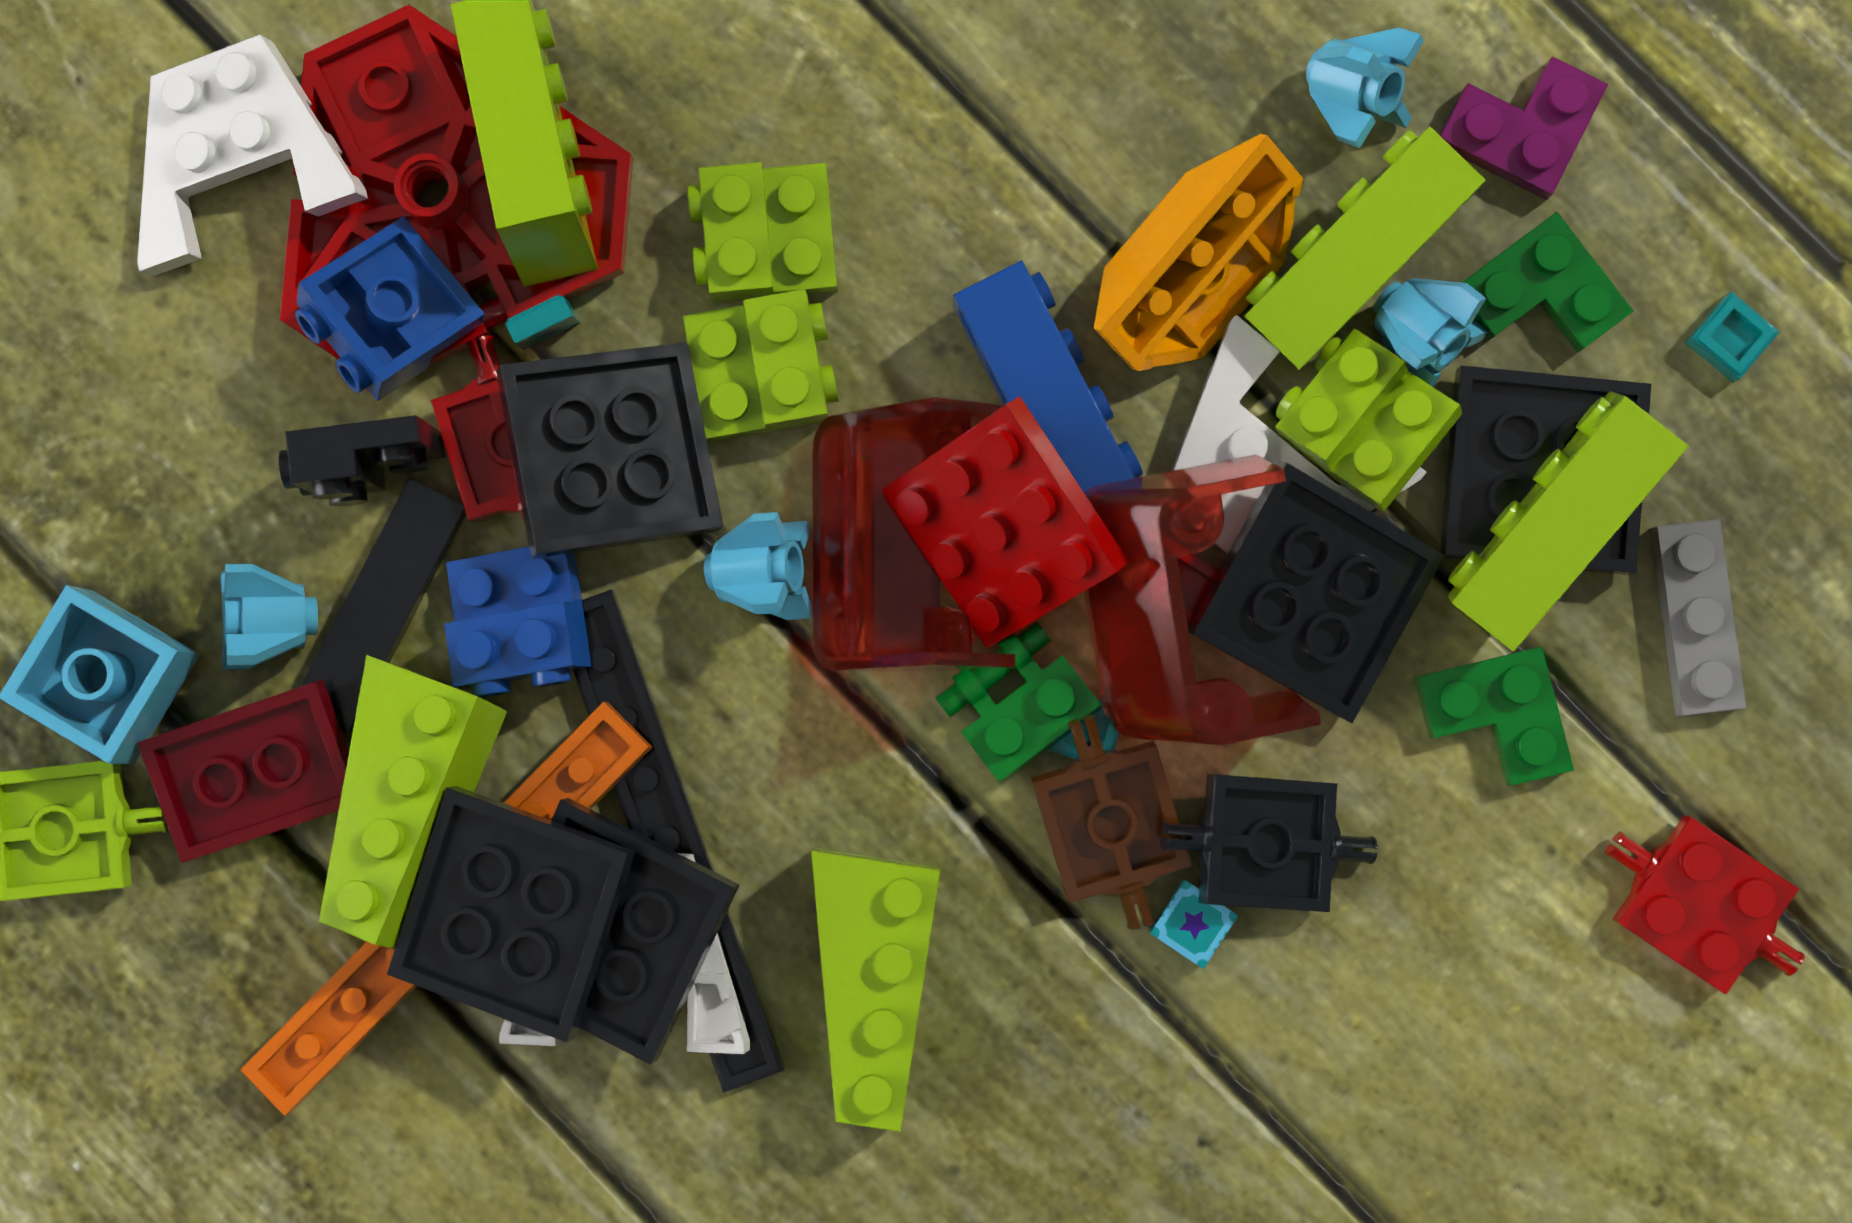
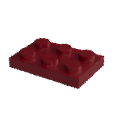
M323 679L137 742L181 863L339 811L349 750Z

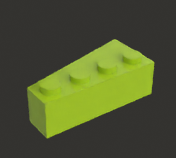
M464 0L450 4L496 229L523 286L527 287L597 270L598 266L585 216L592 214V206L583 175L576 176L572 161L573 158L580 157L579 147L571 119L562 120L559 103L568 101L566 88L559 64L549 65L546 49L556 47L553 29L546 8L535 11L531 0Z
M1430 126L1419 137L1409 129L1382 157L1390 167L1373 184L1362 177L1336 204L1344 214L1327 231L1317 224L1292 249L1291 253L1298 261L1281 279L1271 271L1245 298L1253 305V308L1244 317L1299 370L1486 181Z
M1609 391L1604 398L1600 397L1589 408L1576 426L1578 429L1577 433L1562 451L1560 449L1555 450L1538 469L1533 477V480L1537 483L1523 501L1519 503L1514 500L1496 519L1490 528V531L1495 536L1481 554L1478 555L1471 551L1448 578V581L1454 585V588L1448 594L1451 603L1513 652L1689 447V445L1624 395Z
M366 655L319 922L374 945L395 949L446 787L458 786L472 792L475 791L507 714L506 710L473 694Z
M814 848L811 850L835 1120L839 1123L901 1132L940 867Z

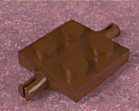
M1082 716L1088 736L1087 742L1079 719L1076 718L1068 722L1079 758L1073 760L1064 768L1031 777L1068 903L1099 894L1119 895L1127 919L1128 929L1141 928L1135 904H1137L1144 926L1147 927L1154 922V917H1152L1144 887L1150 885L1161 875L1192 866L1187 850H1163L1160 845V837L1184 839L1183 835L1160 833L1163 822L1179 824L1160 754L1154 741L1120 751L1103 750L1095 716Z

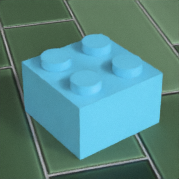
M66 585L2 689L0 699L108 764H135L141 754L137 742L152 736L201 654L95 591Z

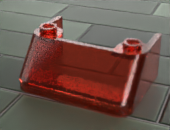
M930 397L833 415L821 422L815 433L812 449L813 649L816 659L823 668L835 671H953L1015 667V654L972 653L974 635L968 617L959 608L939 607V577L881 491L1004 405Z
M1255 454L1102 484L1084 492L1129 560V563L1117 573L1084 591L1104 713L1112 726L1122 735L1132 739L1226 745L1321 725L1319 712L1290 689L1249 697L1248 693L1240 685L1226 678H1213L1196 682L1177 557L1202 552L1212 546L1219 538L1224 526L1221 494L1286 482L1284 468Z

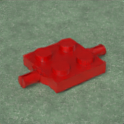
M481 336L479 339L486 361L481 345L476 339L466 343L478 378L472 380L460 391L432 399L431 404L468 520L474 523L502 513H521L524 520L496 374L500 361L493 343V336Z
M1684 814L1668 839L1651 852L1625 836L1621 831L1611 840L1631 852L1632 856L1627 855L1610 843L1605 849L1607 856H1611L1636 873L1633 878L1630 894L1613 917V920L1726 995L1746 965L1758 956L1783 971L1787 976L1793 975L1798 968L1780 957L1778 952L1802 965L1805 958L1804 953L1797 951L1773 935L1776 931L1778 919L1799 888L1691 816Z

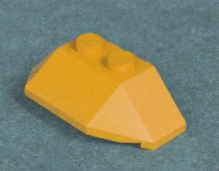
M1259 134L1187 171L1104 267L1094 329L1131 369L1139 372L1152 369L1155 366L1173 365L1204 358L1223 336L1226 325L1235 315L1240 316L1250 304L1245 299L1248 294L1271 271L1276 274L1284 264L1294 223L1295 196H1300L1303 177L1268 135Z

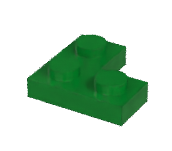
M1557 211L1462 282L1468 283L1486 298L1474 320L1488 330L1486 336L1489 340L1540 303L1578 353L1634 312Z
M1542 646L1414 677L1429 739L1491 725L1506 785L1513 786L1574 771Z

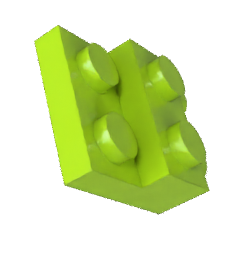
M762 162L698 168L700 184L688 185V202L691 222H703L705 246L693 247L694 272L697 285H708L709 294L713 302L745 300L806 289L807 294L838 291L826 163L763 168Z
M806 289L743 300L744 305L683 316L707 442L830 421L827 404L839 402L832 364L820 366L816 342L828 340L822 303L809 304Z
M1354 328L1344 341L1335 337L1323 347L1315 363V368L1319 373L1305 390L1295 386L1285 394L1276 410V418L1280 421L1275 428L1284 441L1318 469L1381 512H1384L1460 418L1462 410L1459 403L1409 372L1405 360Z

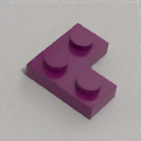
M1552 56L1545 64L1522 110L1467 83L1452 109L1440 136L1465 160L1548 200L1553 195L1608 84Z

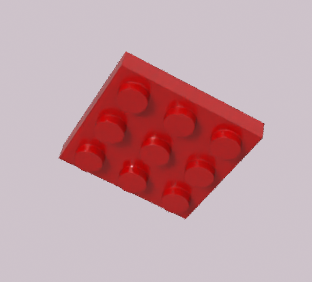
M1020 396L1001 407L881 490L986 649L1117 573L1129 563L1114 537Z

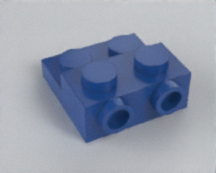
M404 216L300 281L296 302L299 309L295 311L296 320L306 336L315 344H319L326 339L341 357L336 360V367L345 383L356 393L367 389L377 402L429 368L431 357L481 325L485 314Z
M528 546L446 562L454 622L445 623L444 627L453 687L472 688V694L480 698L498 696L512 692L511 681L531 678L532 687L559 685L571 682L570 671L592 667L575 553L531 559Z

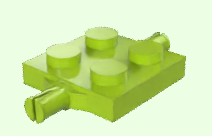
M95 761L0 772V901L132 887L129 856L132 835L168 832L169 829L166 821L145 823L147 818L164 817L161 807L129 808L124 797L121 764Z

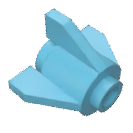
M1399 27L1345 40L1335 38L1314 52L1306 70L1309 92L1340 142L1360 148L1376 122L1374 116H1378L1384 121L1395 125L1407 127L1412 117L1404 103L1400 101L1405 86V73L1395 63L1405 67L1410 66L1424 42L1421 34Z
M1412 278L1403 284L1396 281L1381 293L1374 304L1373 311L1377 314L1374 321V329L1380 333L1386 349L1406 361L1409 372L1433 387L1441 375L1439 370L1448 366L1464 347L1467 348L1483 341L1488 333V330L1474 320L1486 298L1468 283Z
M778 512L751 515L716 541L712 552L707 554L704 562V576L708 588L715 591L716 596L721 602L735 604L754 614H773L786 620L811 619L814 610L806 588L802 586L804 563L801 552L805 549L811 533L809 522L795 521L782 523Z
M225 564V571H221L220 574L223 621V670L250 669L291 649L305 648L306 635H317V598L305 597L303 584L290 582L254 564Z

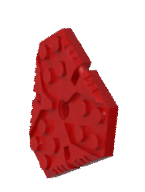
M409 4L304 54L301 87L312 103L310 108L323 129L331 134L343 152L340 156L352 175L360 179L366 189L368 199L318 217L305 211L302 200L291 199L280 320L310 340L299 326L295 317V311L299 309L296 304L299 282L403 216L475 302L476 300L471 291L490 282L498 295L497 298L479 306L485 313L482 324L431 357L430 364L446 359L453 353L467 349L466 343L472 339L480 342L479 337L491 335L489 329L558 294L560 296L563 295L568 300L575 295L578 296L624 274L633 171V157L624 148L559 105L562 120L571 119L579 147L580 157L573 158L572 161L576 176L583 175L592 206V214L585 216L598 269L524 287L496 229L457 36ZM294 167V168H293V175L297 177L296 171H295V167ZM438 181L448 182V192L441 203L433 207H422L420 205L421 194L428 185ZM326 339L316 344L336 359L341 358Z

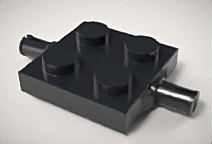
M1207 774L1205 810L1199 825L1163 822L1160 832L1164 834L1185 835V839L1160 837V845L1163 850L1198 851L1197 854L1201 864L1199 903L1330 912L1331 882L1339 861L1374 864L1377 853L1353 851V848L1378 849L1376 838L1373 836L1341 835L1336 819L1338 783Z

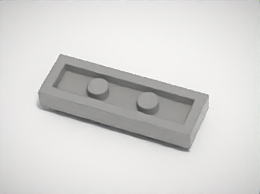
M1720 519L1650 528L1675 716L1746 708Z

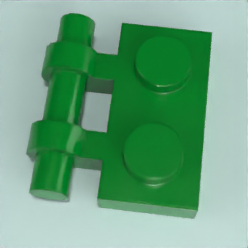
M1037 621L1016 636L1013 633L997 643L1000 647L998 651L971 671L966 666L952 677L955 683L935 698L950 718L969 703L973 705L981 717L961 731V733L1001 786L1064 737L1072 733L1068 722L1078 718L1082 725L1084 723L1082 716L1095 715L1103 709L1100 702L1063 655L1043 670L1039 667L1032 655L1050 643L1051 639ZM1016 668L1026 683L996 705L986 690Z

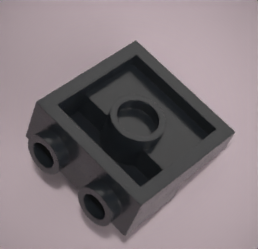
M417 415L285 431L287 449L279 452V471L284 487L286 489L299 488L302 496L313 495V499H329L330 506L358 505L368 502V492L386 490L383 466H389L390 473L395 474L427 470V460L445 458L444 441L439 430Z

